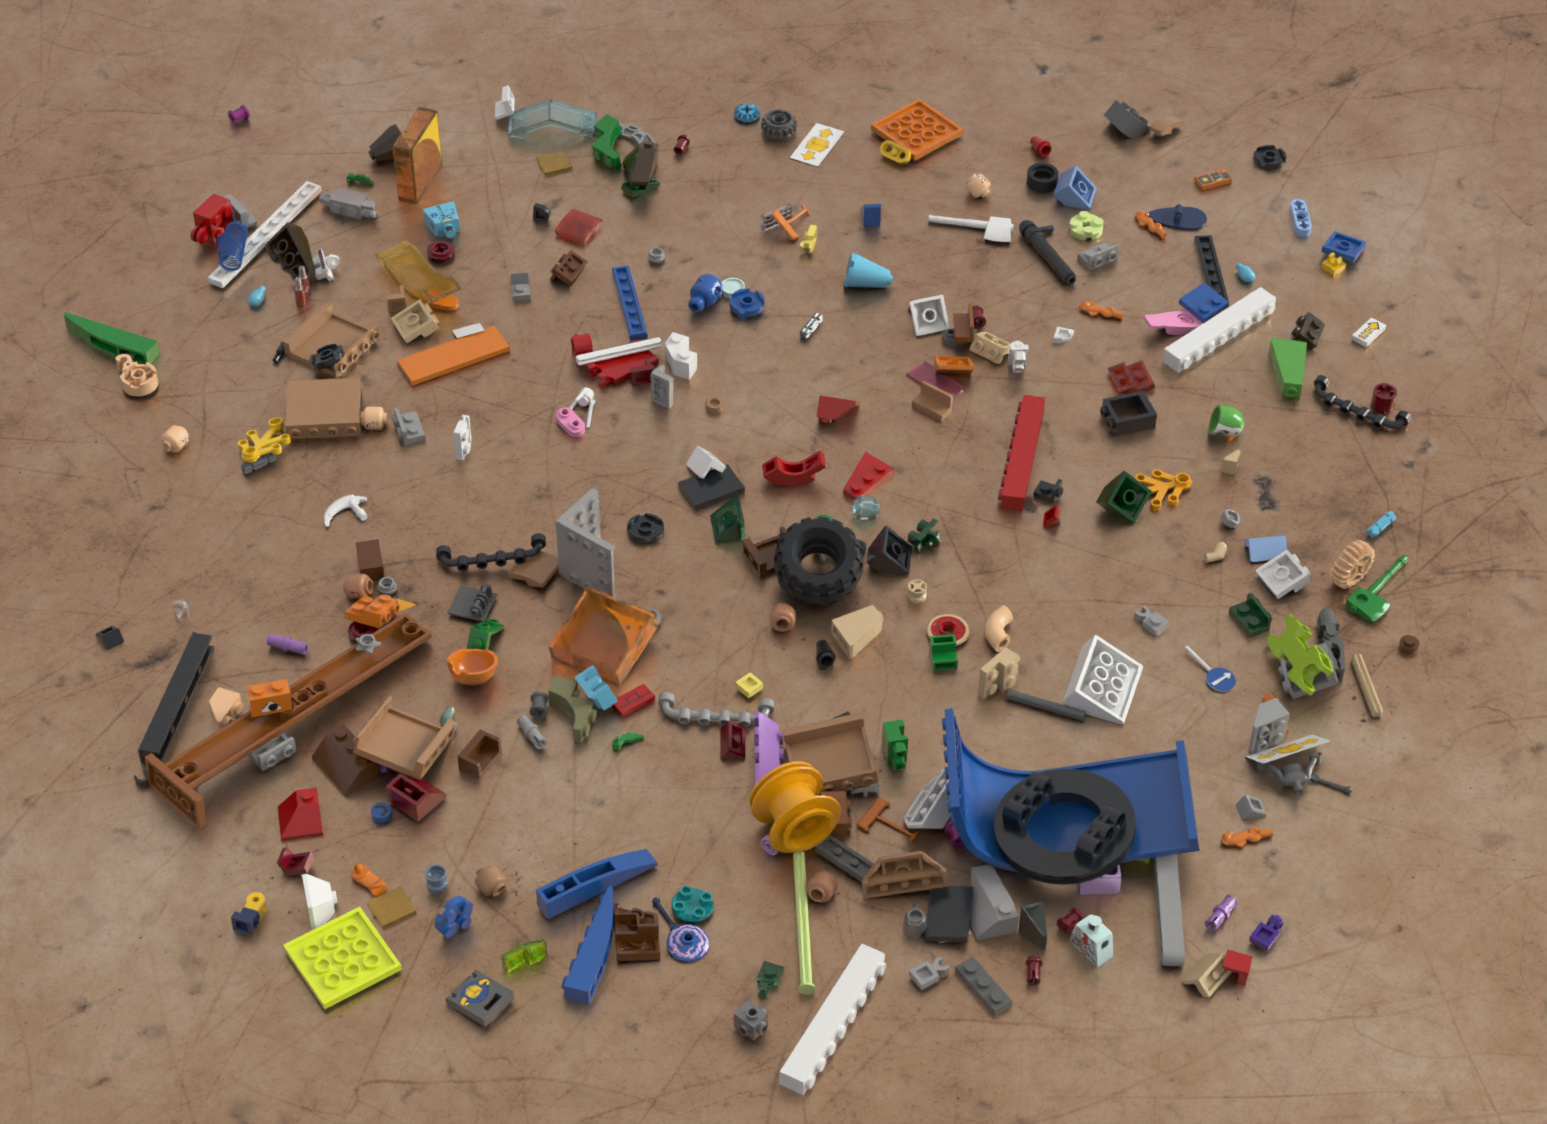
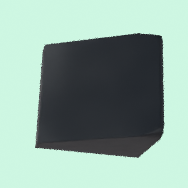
M110 626L95 634L106 649H111L124 642L120 630L114 626Z

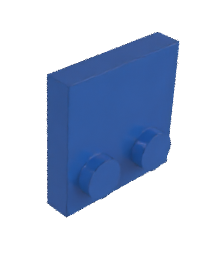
M1334 231L1322 246L1321 252L1329 255L1334 252V257H1342L1343 260L1354 263L1365 249L1367 242Z
M1202 283L1179 299V304L1202 323L1207 322L1229 305L1225 298L1206 283Z

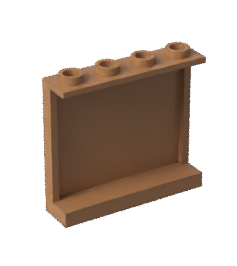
M326 302L285 339L283 343L285 355L311 367L310 356L317 354L319 348L329 344L342 345L345 352L344 357L331 367L318 369L337 378L379 339L380 333L378 323H375L371 328L335 313L333 304Z
M361 378L287 381L285 429L286 434L290 435V439L361 436Z
M390 695L385 702H381L378 711L372 713L370 721L364 723L361 732L355 734L352 744H354L353 753L421 780L453 738L456 722L448 719L445 725L441 727L391 707L393 696Z
M862 712L782 730L789 763L806 762L818 770L823 778L821 792L848 791L856 787L870 786L878 783Z

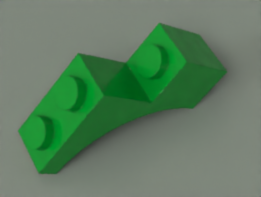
M606 114L594 125L597 140L591 145L593 156L597 160L603 161L608 167L618 171L622 164L619 155L613 150V144L622 131L619 121Z

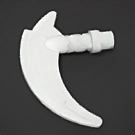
M351 494L334 501L324 514L325 527H329L330 521L336 513L346 508H351L359 519L365 521L368 516L358 504L367 501V497Z

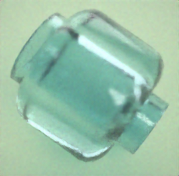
M860 495L852 501L851 512L858 520H873L880 513V504L877 503L876 498L873 496Z

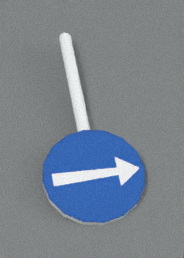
M1185 646V649L1209 671L1206 680L1212 689L1219 692H1227L1234 688L1236 679L1232 672L1224 668L1211 669L1188 646Z

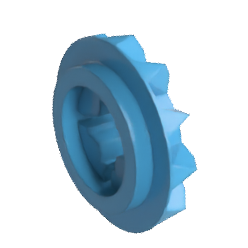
M740 104V106H736L734 116L740 121L751 122L759 118L760 110L754 104Z

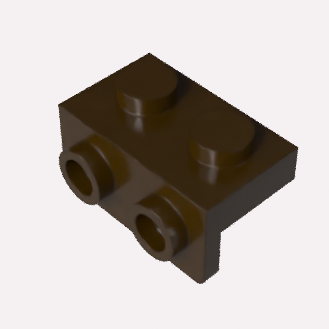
M1308 312L1296 320V327L1291 332V340L1297 341L1299 339L1302 342H1307V346L1313 350L1319 342L1325 324Z

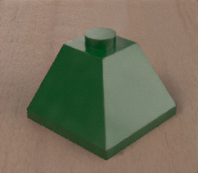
M1122 471L1104 486L1096 503L1108 512L1135 523L1152 491L1129 473Z

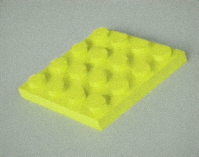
M361 907L283 945L284 951L324 1010L402 970L400 962Z

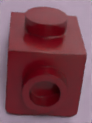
M285 847L280 853L277 864L287 876L307 874L314 860V855L311 852L293 854L288 847Z

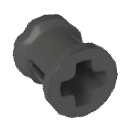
M534 692L531 695L532 707H530L529 713L532 717L544 718L547 716L546 703L549 698L546 693Z

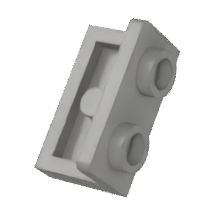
M282 733L248 756L261 771H264L296 752L295 739L293 737L288 738Z

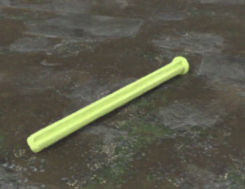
M800 851L793 853L800 968L798 992L803 995H809L815 992V985L812 984L805 853Z

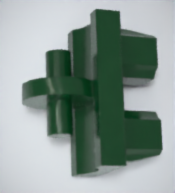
M933 518L930 522L921 519L917 525V531L920 533L911 531L908 534L907 542L915 546L914 552L920 554L926 546L938 547L941 544V534L937 532L935 527L938 520Z

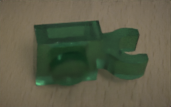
M766 961L763 962L757 976L758 989H760L758 996L767 998L771 987L778 988L784 974L783 966Z

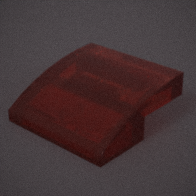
M572 209L558 224L555 233L586 245L591 234H596L603 220Z
M1142 360L1126 366L1125 362L1107 368L1119 394L1125 395L1155 389V384Z

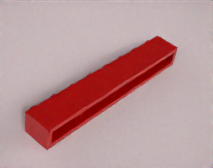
M1024 395L1022 402L1019 401L1017 412H1020V414H1016L1015 424L1017 426H1013L1012 437L1014 439H1010L1009 449H1012V451L1007 453L1006 462H1009V464L1005 463L1004 475L1006 477L1002 476L1001 487L1003 489L999 490L998 500H1001V508L1016 511H1023L1044 414V397Z

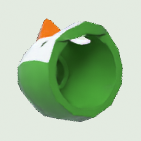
M1217 405L1210 417L1208 434L1215 435L1218 432H1222L1226 435L1228 442L1232 441L1244 428L1245 420L1243 414L1232 406Z

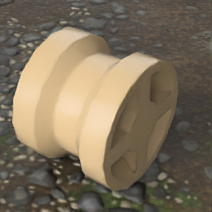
M920 579L910 581L908 583V600L915 604L924 602L927 596V584Z

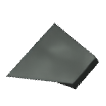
M1036 902L1021 906L1018 932L1039 948L1046 949L1047 929L1044 903Z

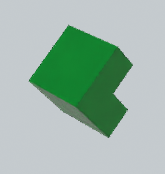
M955 634L930 636L929 655L933 671L957 669L958 658Z

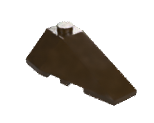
M653 141L641 142L625 156L622 166L625 168V172L628 173L631 184L649 185L658 163V143Z

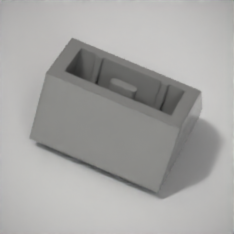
M1277 698L1259 704L1248 751L1250 754L1263 751L1267 747L1280 744L1285 740L1290 714Z

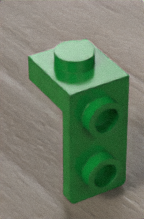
M487 619L471 627L467 649H488L491 635L503 630L504 625L500 624L496 619Z

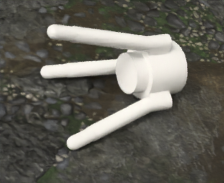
M584 387L569 408L573 409L577 404L581 406L589 405L586 427L589 428L595 400L593 399L594 392Z

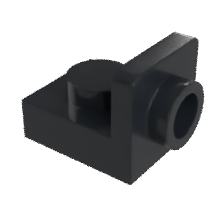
M1058 479L1055 485L1041 480L1034 490L1033 497L1054 504L1057 498H1061L1063 494L1062 480Z

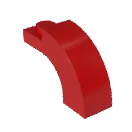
M821 451L799 462H787L775 456L762 464L763 478L781 486L808 484L815 481V473L826 468L825 455Z

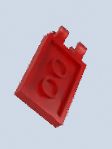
M650 350L595 363L591 362L587 364V367L590 369L587 374L591 378L597 375L600 379L597 384L601 387H605L611 382L616 385L630 378V368L644 366L645 359L649 358L651 364L656 366L659 364V359Z

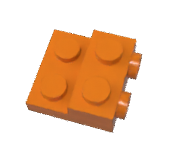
M380 595L375 600L371 597H362L345 611L344 618L380 629L398 614L400 605L397 599L391 598L389 595Z

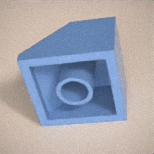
M1075 165L1060 174L1054 195L1064 206L1089 210L1097 188Z

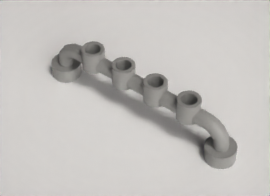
M662 692L658 697V704L662 707L664 713L670 717L678 718V722L681 724L690 723V719H698V723L703 726L709 725L710 720H718L720 726H723L727 721H736L738 725L748 728L751 722L755 723V715L747 711H742L738 714L731 713L728 710H721L720 712H711L708 709L691 711L689 708L674 710L670 708L674 705L675 699L672 693ZM769 698L760 699L758 711L768 717L774 711V701Z

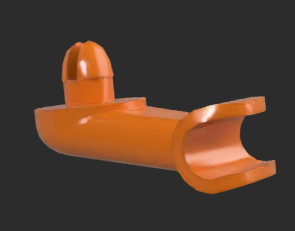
M356 863L350 872L352 879L368 888L375 897L382 895L388 888L383 878L379 879L369 870L367 865Z

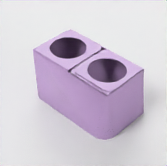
M1118 865L1112 871L1101 876L1102 878L1099 877L1076 884L1077 893L1079 892V887V895L1118 893L1121 886L1120 866Z

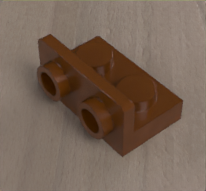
M570 250L567 255H562L558 261L560 265L555 264L552 268L550 280L553 281L555 277H558L570 286L588 261Z

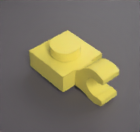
M810 225L809 230L805 231L804 241L800 243V252L804 248L809 249V253L813 251L817 239L816 225Z

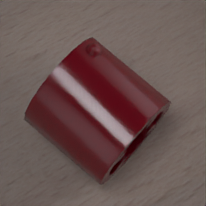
M1387 383L1376 385L1373 389L1370 403L1371 410L1383 415L1392 413L1397 396L1396 388Z

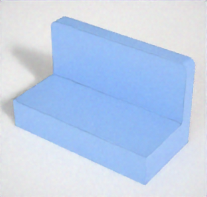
M1286 536L1244 539V547H1249L1250 561L1271 560L1287 550Z

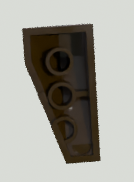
M287 222L265 246L271 257L278 261L283 268L287 269L294 278H299V267L304 266L309 282L316 275L308 239L300 226Z

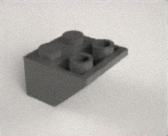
M1115 100L1104 114L1114 126L1129 138L1150 131L1147 125L1148 121L1144 117H1140L1139 112L1124 101L1120 103Z

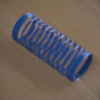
M230 222L225 229L219 264L228 271H236L242 265L248 228L241 222Z

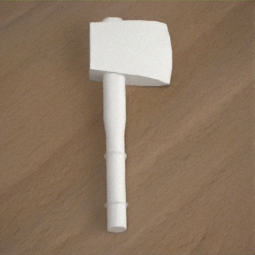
M929 215L928 222L986 229L983 239L1000 242H1011V232H1013L1014 224H1011L1010 218L993 216L990 217L989 221Z

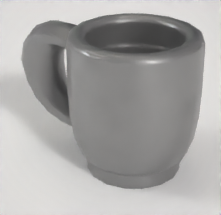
M918 903L912 905V909L905 915L903 922L905 936L915 940L924 936L927 927L926 916L920 910Z

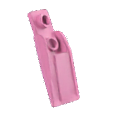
M1187 310L1144 316V320L1151 329L1166 328L1165 331L1169 335L1188 334L1204 324Z

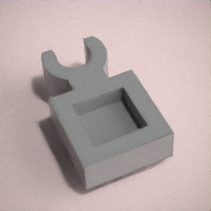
M1142 606V613L1137 610L1135 611V619L1142 621V627L1155 637L1170 626V622L1158 612L1151 614L1146 606Z
M938 957L932 965L925 961L910 969L909 976L923 990L938 982L939 975H946L949 972L950 966H939L943 964V957Z

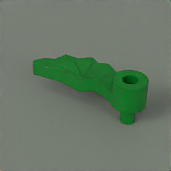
M349 173L346 178L347 183L358 181L359 183L372 186L374 184L364 174L354 175Z
M635 732L623 734L620 739L616 736L612 741V748L620 750L622 744L643 740L644 735Z

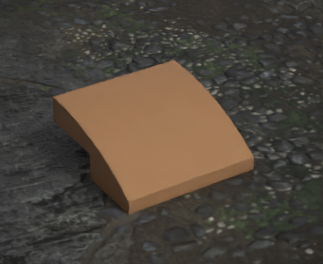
M540 551L539 554L526 558L525 563H516L508 574L511 579L526 580L528 586L544 587L559 569L558 558Z

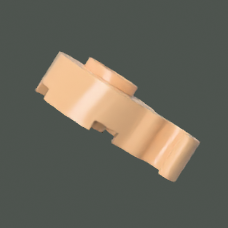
M121 354L115 358L117 369H122L120 380L125 393L131 396H144L157 388V372L152 364L146 362L145 365L132 362V358L128 354Z

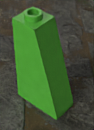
M1271 337L1269 356L1281 395L1300 398L1307 342Z

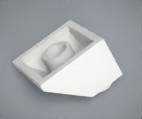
M943 295L909 301L916 336L950 329Z
M302 874L311 929L314 930L324 925L335 913L334 904L338 903L336 891H331L329 882L308 874Z

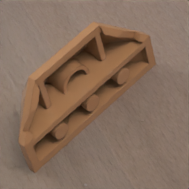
M922 851L879 857L861 881L864 899L948 887L946 869Z

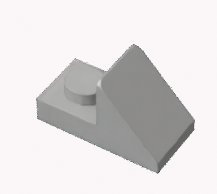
M528 272L511 274L513 301L531 300Z

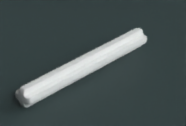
M657 337L576 356V362L581 366L591 362L595 363L662 347V342Z

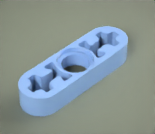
M1294 199L1291 201L1290 213L1295 233L1298 236L1307 237L1311 233L1312 225L1306 203L1301 199Z

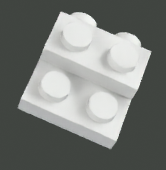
M1288 550L1283 551L1255 570L1257 576L1277 599L1291 590L1296 593L1311 583L1309 578L1311 576L1310 571L1306 566L1302 567L1298 557L1295 554L1291 555Z

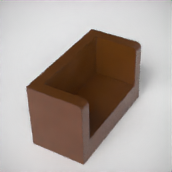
M379 539L356 542L360 574L368 575L372 581L384 578Z
M480 729L457 756L459 770L480 779L502 752L501 739Z

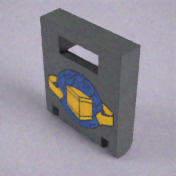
M475 970L472 976H469L451 993L452 996L446 998V1003L486 1027L514 999V994L512 990ZM497 996L498 1001L488 1011L485 1010L484 1007Z

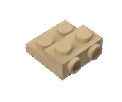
M421 299L391 318L406 343L421 334L425 338L439 329L437 325L439 320L435 314H430L433 312L428 303L424 305Z
M1005 647L980 669L979 697L985 699L990 694H994L997 689L1003 693L1006 689L1014 686L1017 680L1016 676L1019 673L1017 663L1020 661V657L1017 653Z

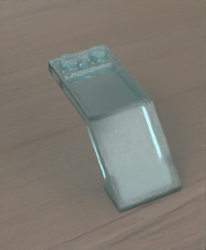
M549 99L515 110L514 114L509 116L508 135L524 139L527 133L552 125L595 138L594 125L597 123V113Z

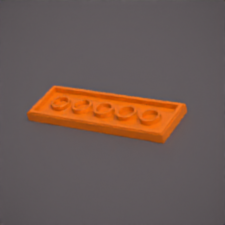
M492 326L484 329L485 331L463 336L398 359L397 365L411 385L414 386L509 352L510 346L496 327Z

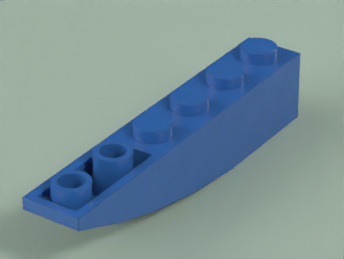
M647 849L620 854L592 863L536 889L537 906L545 917L550 919L607 891L608 886L615 887L657 866L658 863Z
M608 886L606 893H602L599 901L600 906L598 910H594L592 915V924L587 926L584 935L585 939L583 943L580 942L578 945L577 957L572 959L570 963L569 975L563 978L561 988L564 989L565 999L589 1005L604 973L610 954L614 928L612 886Z

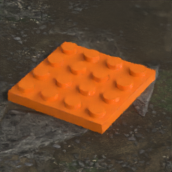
M920 98L871 124V130L883 139L893 141L910 150L911 159L914 161L962 136L964 133L963 128Z

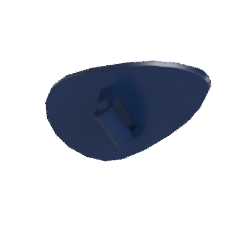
M1177 204L1175 207L1161 208L1148 212V217L1154 223H1160L1163 226L1176 229L1198 230L1203 228L1207 222L1206 214L1202 210L1194 207H1182L1180 204Z

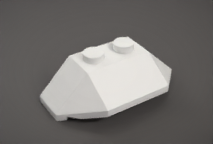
M945 768L920 791L904 816V821L909 829H942L947 824L951 813L947 809V800H950V796H947L946 783H949V779H946Z

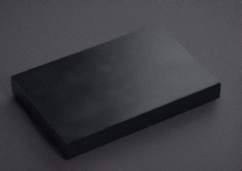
M728 464L725 465L726 468L723 473L713 469L708 471L704 479L696 475L678 482L679 489L694 510L745 492L744 485Z
M948 886L930 890L926 919L927 927L924 934L925 941L968 942L974 894L972 886Z

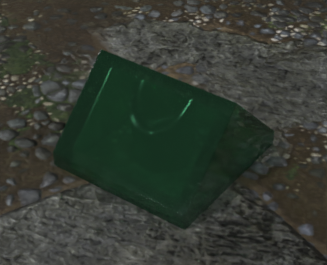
M735 494L710 515L716 543L738 542L745 539V521L740 497L738 494Z

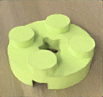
M1081 211L1078 215L1071 218L1069 223L1070 233L1080 240H1086V238L1091 237L1092 240L1097 239L1103 232V219L1089 214L1087 211Z

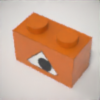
M287 679L246 686L251 717L292 710L291 692Z

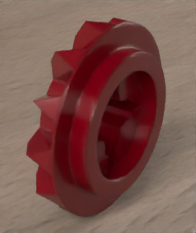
M437 241L428 246L427 254L428 257H431V260H437L438 262L440 260L446 261V259H451L455 255V249L449 242Z
M354 621L348 628V634L353 642H356V638H360L364 634H373L379 628Z

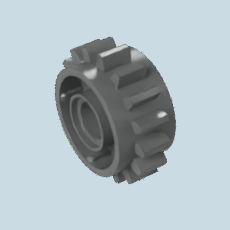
M775 109L765 114V117H762L761 129H763V133H766L772 139H786L793 135V131H796L797 120L789 111Z

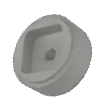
M1226 509L1221 515L1222 522L1228 527L1235 528L1240 523V516L1234 510Z

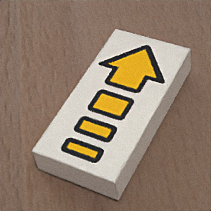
M1371 317L1352 335L1351 340L1367 347L1385 331L1386 325Z

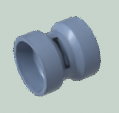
M438 864L429 866L425 872L428 891L433 894L443 893L448 887L446 869Z

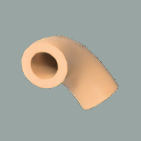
M1005 605L994 610L988 616L984 626L985 637L991 647L997 652L1002 651L1010 643V637L1005 633L1004 627L1013 621V616Z

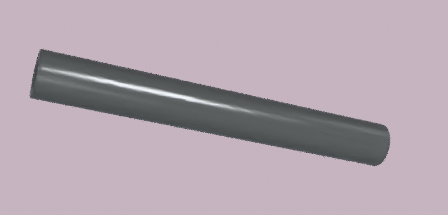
M1011 689L1007 693L1006 699L1084 721L1086 711Z

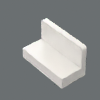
M509 85L502 87V100L495 103L496 120L514 114L515 98Z
M699 446L696 447L686 463L702 479L705 478L711 467L722 473L726 468L712 453Z

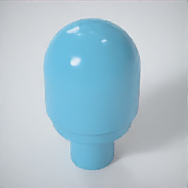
M1241 263L1235 266L1238 270V276L1243 282L1251 283L1254 281L1255 273L1250 267L1243 266Z
M260 286L259 289H255L249 295L248 303L250 306L258 307L261 305L266 291L264 286Z

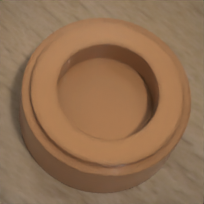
M711 397L706 400L705 409L708 413L718 414L723 411L724 404L722 399Z

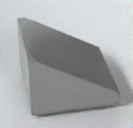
M1244 795L1236 804L1242 820L1265 817L1267 815L1259 798Z

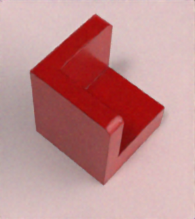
M1227 949L1222 968L1239 973L1237 984L1246 986L1253 956Z

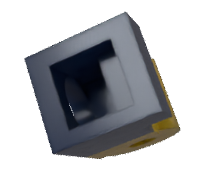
M260 892L249 894L246 899L247 903L240 913L236 911L231 917L233 930L249 935L254 934L267 911L265 896Z

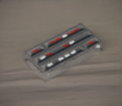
M790 203L777 208L786 221L793 217V206ZM776 209L761 215V229L763 231L779 226L771 215Z

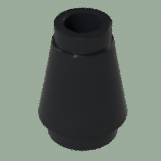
M819 640L816 643V661L822 667H830L834 664L836 655L826 640Z

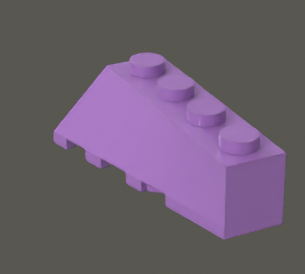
M755 711L754 724L755 785L765 774L783 765L779 761L783 760V748H779V745H783V733H779V724L759 711Z

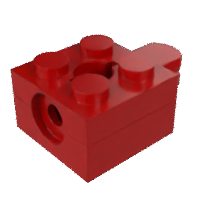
M212 194L193 212L195 228L191 231V240L199 244L206 242L215 245L217 243V238L225 232L226 226L230 222H234L230 199Z

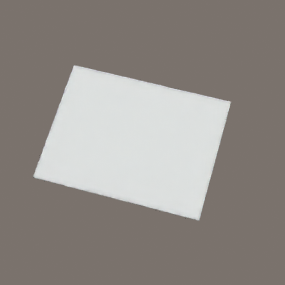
M480 323L452 331L456 338H460L485 330Z

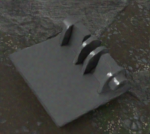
M488 583L482 585L480 589L461 585L447 614L483 622L497 597V593L492 592L491 585Z

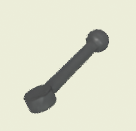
M1317 774L1311 776L1313 783L1320 782L1344 790L1347 794L1353 791L1351 786L1345 787L1321 779Z

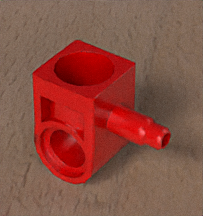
M589 333L575 334L571 337L572 357L576 366L578 365L576 362L577 355L593 352Z

